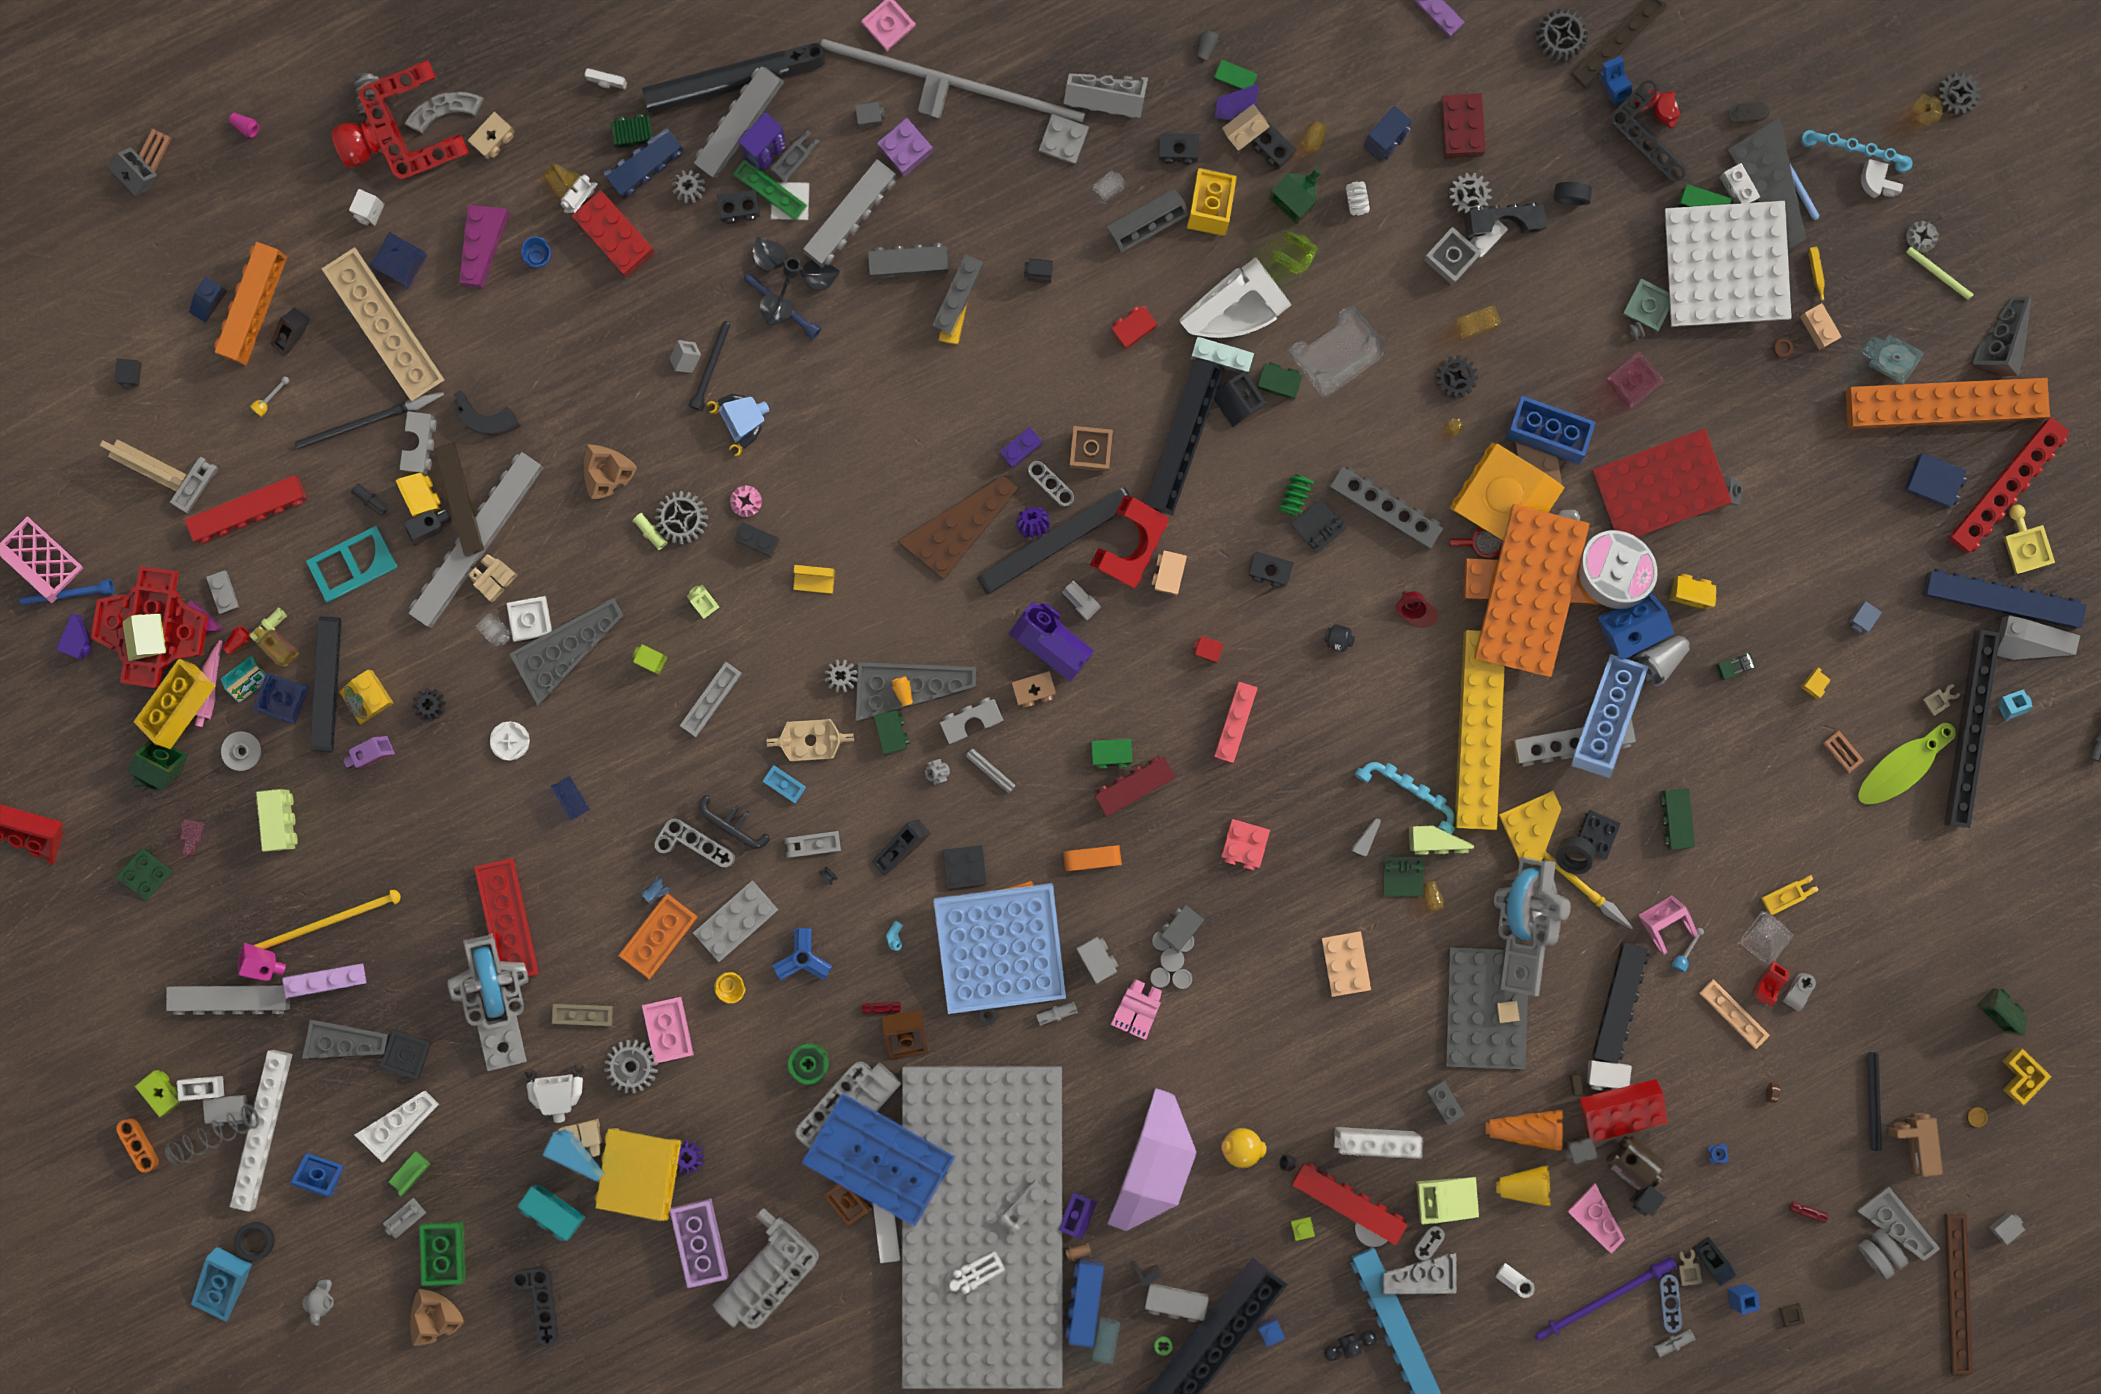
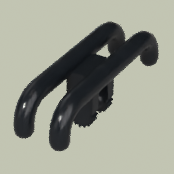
M704 795L699 803L701 814L708 821L753 849H760L770 841L768 834H763L760 839L755 840L740 831V828L750 814L747 810L742 814L735 826L730 824L734 815L739 810V805L735 804L726 819L723 820L708 810V805L711 801L709 796Z

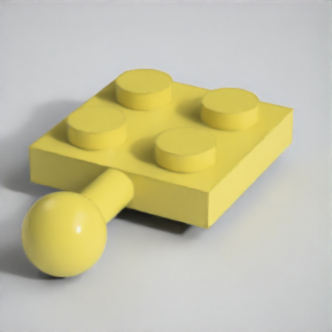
M2014 505L2009 511L2010 517L2016 520L2019 533L2004 537L2015 575L2055 563L2044 526L2027 530L2024 521L2026 512L2021 505Z

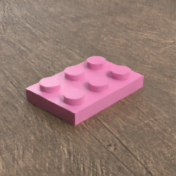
M682 997L642 1005L652 1054L656 1055L653 1058L654 1061L660 1063L694 1055Z

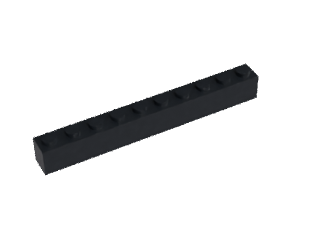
M1987 630L1974 631L1944 823L1947 826L1971 827L2000 639L1999 632Z

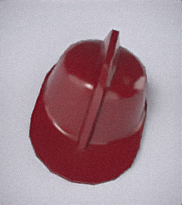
M1403 591L1402 597L1395 607L1396 613L1416 627H1430L1438 620L1437 610L1417 591Z

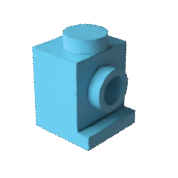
M2024 690L2006 695L1997 703L2005 721L2028 713L2033 707L2030 697L2026 695Z

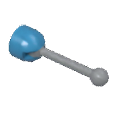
M1702 928L1697 929L1698 935L1694 937L1685 954L1673 960L1671 965L1675 969L1683 973L1686 972L1689 966L1687 956L1699 936L1704 934Z

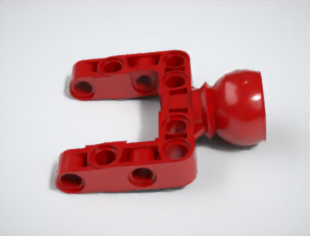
M429 60L372 81L360 89L359 99L367 115L366 122L362 121L361 125L351 122L342 123L331 132L337 153L347 168L359 167L365 164L370 159L372 152L377 154L379 151L385 155L394 176L403 179L469 152L462 135L457 134L409 153L385 100L392 95L401 94L425 82L437 79ZM402 75L409 76L411 83L408 85L403 83ZM367 89H370L374 92V99H370L366 96ZM374 108H380L383 111V116L377 117L374 114ZM391 145L398 146V154H395L391 151ZM435 149L442 150V158H438L435 156ZM399 163L406 164L407 172H402L399 169Z

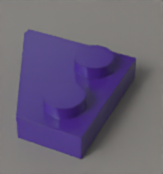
M1255 84L1218 97L1215 118L1233 120L1252 104L1256 106L1259 85Z

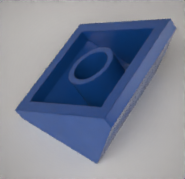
M306 1153L290 1185L330 1197L335 1194L344 1166Z

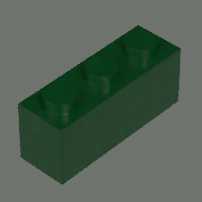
M1689 788L1662 791L1660 805L1664 807L1662 825L1666 826V834H1664L1665 846H1668V850L1695 847Z

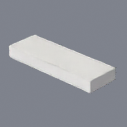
M873 1203L880 1263L900 1261L895 1215Z

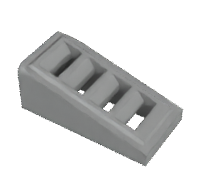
M1376 818L1371 822L1351 848L1352 852L1364 857L1367 856L1380 825V819Z

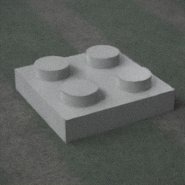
M1052 114L1039 152L1076 165L1089 127Z

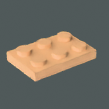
M1361 931L1321 938L1331 996L1371 990Z

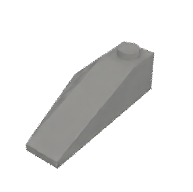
M2013 616L2002 617L1997 656L2018 660L2076 655L2080 635Z

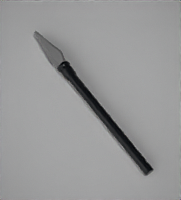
M444 393L420 396L412 402L410 399L406 402L403 401L401 404H397L384 411L295 441L296 447L299 449L393 415L407 413L411 410H419L443 396Z

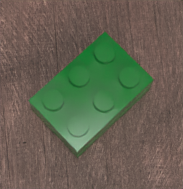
M464 1221L421 1224L422 1286L464 1283L466 1281Z

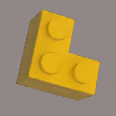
M2015 1048L2002 1061L2016 1075L2003 1090L2017 1104L2025 1105L2051 1078L2024 1049Z

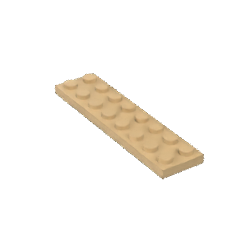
M355 247L322 268L411 402L445 380Z

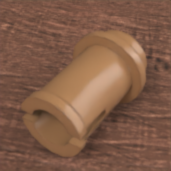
M1088 1243L1072 1248L1069 1246L1068 1249H1065L1068 1261L1072 1260L1074 1262V1259L1091 1256Z

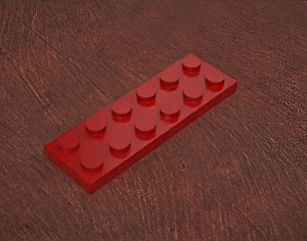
M514 858L474 867L488 933L493 934L499 961L524 962L528 976L539 974Z

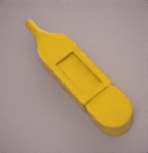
M1811 247L1808 249V254L1811 261L1814 285L1820 294L1821 300H1824L1825 282L1819 259V251L1817 247Z

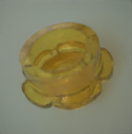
M1454 418L1446 425V432L1452 436L1459 434L1464 428V425L1461 423L1462 420Z

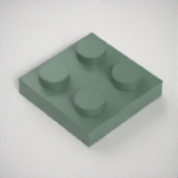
M1640 279L1622 315L1658 332L1670 309L1669 292Z

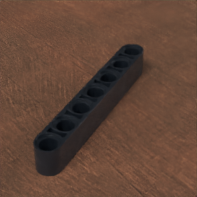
M320 616L318 621L311 731L312 752L332 753L334 750L342 627L340 617Z

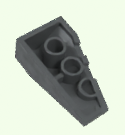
M2030 296L2011 297L1999 315L2000 319L1995 327H1991L1988 331L1989 336L1985 342H1981L1978 346L1973 366L1998 376L2019 375L2025 351L2031 306Z

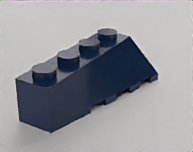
M667 128L646 143V148L643 149L641 147L633 151L629 160L622 159L616 164L615 170L611 172L608 169L604 172L608 181L623 199L626 196L627 198L631 197L637 191V187L641 184L646 185L652 179V175L656 172H662L667 167L666 164L671 160L675 161L682 155V146Z

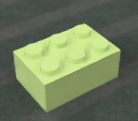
M282 789L256 792L262 851L295 849L297 834L293 831L295 815L291 811V805H293L292 793L290 794L289 790Z

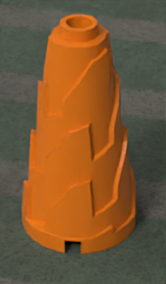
M1562 1110L1490 1119V1122H1486V1134H1490V1138L1562 1151Z

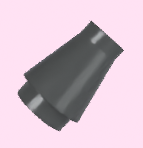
M1204 30V33H1201L1197 57L1208 60L1219 42V34L1209 30Z

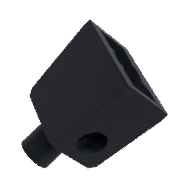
M429 510L404 522V527L413 545L416 546L442 531L441 525L450 521V517L446 510L434 514L433 510ZM432 522L433 525H432V526H426V523Z

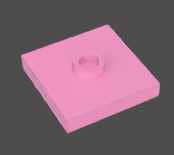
M884 0L861 21L863 26L886 51L891 49L916 26L894 0Z

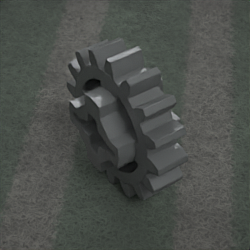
M1957 72L1953 73L1952 77L1948 75L1945 81L1940 83V86L1943 88L1937 90L1941 94L1937 100L1943 101L1940 107L1946 106L1947 113L1953 110V115L1958 114V112L1961 115H1964L1966 111L1971 112L1973 107L1979 104L1976 100L1981 98V95L1977 94L1981 87L1975 86L1978 81L1972 82V75L1966 78L1965 72H1962L1960 76H1958ZM1956 82L1955 87H1948L1951 83ZM1969 100L1968 104L1961 106L1963 101Z

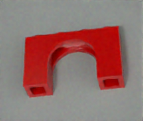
M1124 495L1115 513L1136 525L1139 531L1138 546L1130 556L1120 558L1107 550L1098 548L1089 566L1126 586L1135 588L1141 581V575L1145 567L1148 566L1153 551L1159 544L1162 532L1167 528L1169 517L1133 497Z

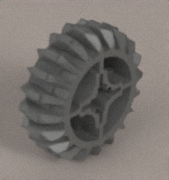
M1558 8L1557 14L1552 10L1550 11V16L1544 15V21L1539 22L1540 27L1536 29V32L1540 35L1536 37V40L1542 41L1538 44V47H1545L1542 53L1546 54L1549 52V59L1555 55L1556 61H1559L1561 56L1564 62L1568 60V56L1573 60L1575 54L1580 55L1582 53L1581 49L1586 48L1584 42H1588L1589 38L1585 35L1589 33V30L1583 28L1586 27L1587 22L1580 23L1583 17L1579 16L1576 18V11L1569 14V9H1566L1562 13L1561 8ZM1557 21L1566 22L1563 26L1551 25ZM1571 25L1577 32V38L1570 31ZM1566 28L1564 38L1559 42L1560 34ZM1547 31L1554 37V45L1549 41ZM1561 44L1574 45L1568 49L1559 48Z

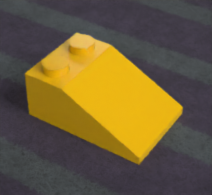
M1198 168L1187 224L1188 229L1222 236L1226 235L1237 176Z

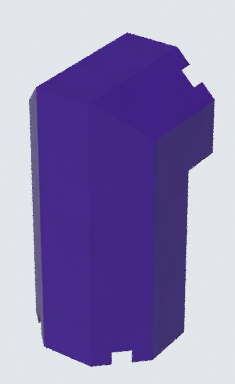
M1032 602L1008 634L1071 682L1082 666L1088 661L1094 650L1063 627L1062 622L1059 623L1060 615L1047 603L1035 605L1037 602Z

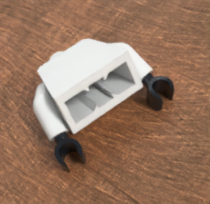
M576 1065L573 1066L574 1078L573 1075L537 1078V1072L532 1070L533 1075L529 1079L528 1073L526 1071L523 1073L524 1079L528 1081L526 1085L529 1100L537 1109H541L543 1115L552 1114L555 1123L565 1121L564 1113L571 1112L572 1106L577 1104L582 1094L583 1078L581 1076L585 1073L583 1065L581 1073H576Z

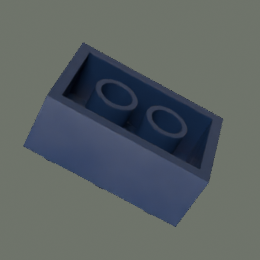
M1394 105L1368 134L1363 148L1379 162L1384 158L1388 160L1394 153L1397 144L1400 146L1407 138L1411 130L1410 124L1412 120Z

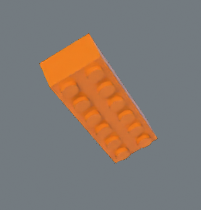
M256 242L255 246H252L250 249L249 262L245 264L242 270V281L237 284L235 299L231 301L228 307V318L223 321L221 336L216 339L214 344L215 353L225 359L245 366L248 363L287 260V256L280 250Z

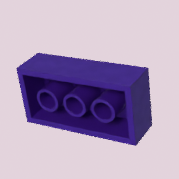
M766 112L738 141L742 155L758 170L766 169L772 163L771 158L775 154H781L786 148L783 128Z

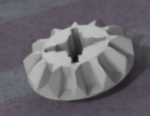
M1921 220L1909 227L1906 238L1910 247L1918 252H1927L1936 245L1939 234L1936 231V226ZM1924 230H1926L1925 236H1927L1929 239H1924L1920 243L1921 237L1917 233H1922Z

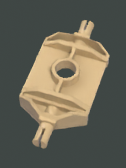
M831 719L788 721L780 737L767 739V742H775L767 743V747H781L789 761L833 759L840 743L854 742V738H846L854 737V733H839ZM808 735L816 737L815 745L808 746L805 739Z

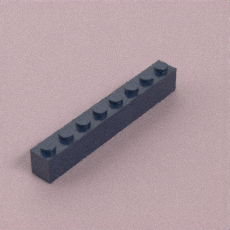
M1934 569V571L1928 572L1926 575L1922 596L2074 629L2082 628L2087 604L2080 603L2081 600L2069 598V600L2061 599L2062 596L2056 594L2045 596L2042 595L2041 591L2030 590V592L2023 591V587L2019 586L2003 587L2004 583L1992 581L1989 584L1985 583L1982 578L1972 577V580L1966 579L1963 574L1953 573L1952 576L1945 574L1946 571Z

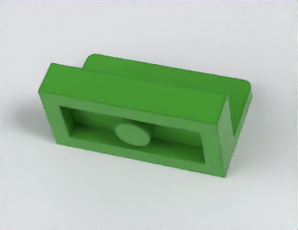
M415 1151L389 1183L399 1191L398 1195L402 1196L431 1164Z

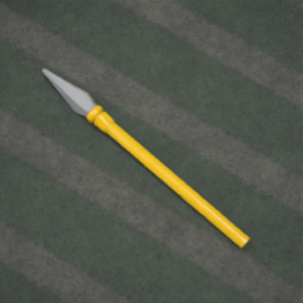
M1545 851L1543 859L1556 862L1555 869L1587 895L1594 904L1596 903V906L1600 907L1604 915L1633 929L1614 903L1605 900L1604 897H1601V895L1589 888L1574 874L1561 869L1556 859Z

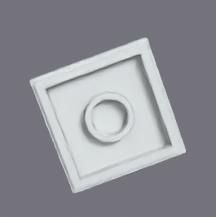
M546 596L506 603L513 642L540 638L552 631Z

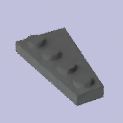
M311 1019L302 1059L385 1054L389 1034Z

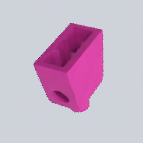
M247 943L243 944L238 957L239 975L269 981L272 973L281 976L284 974L286 964L276 962L274 952Z

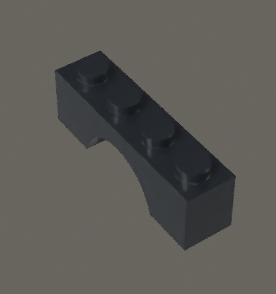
M1536 202L1526 203L1525 206L1509 204L1506 208H1500V205L1489 206L1488 209H1482L1481 206L1470 208V211L1464 214L1466 238L1488 235L1492 232L1495 222L1500 219L1513 222L1521 233L1540 232L1547 228L1544 205H1537Z

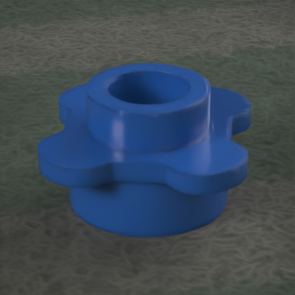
M1721 1143L1719 1146L1710 1145L1708 1147L1711 1164L1728 1162L1729 1157L1726 1144Z

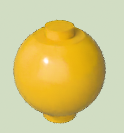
M1238 1128L1226 1136L1222 1143V1151L1226 1160L1231 1165L1238 1168H1248L1265 1156L1266 1145L1264 1142H1261L1259 1136L1254 1131Z

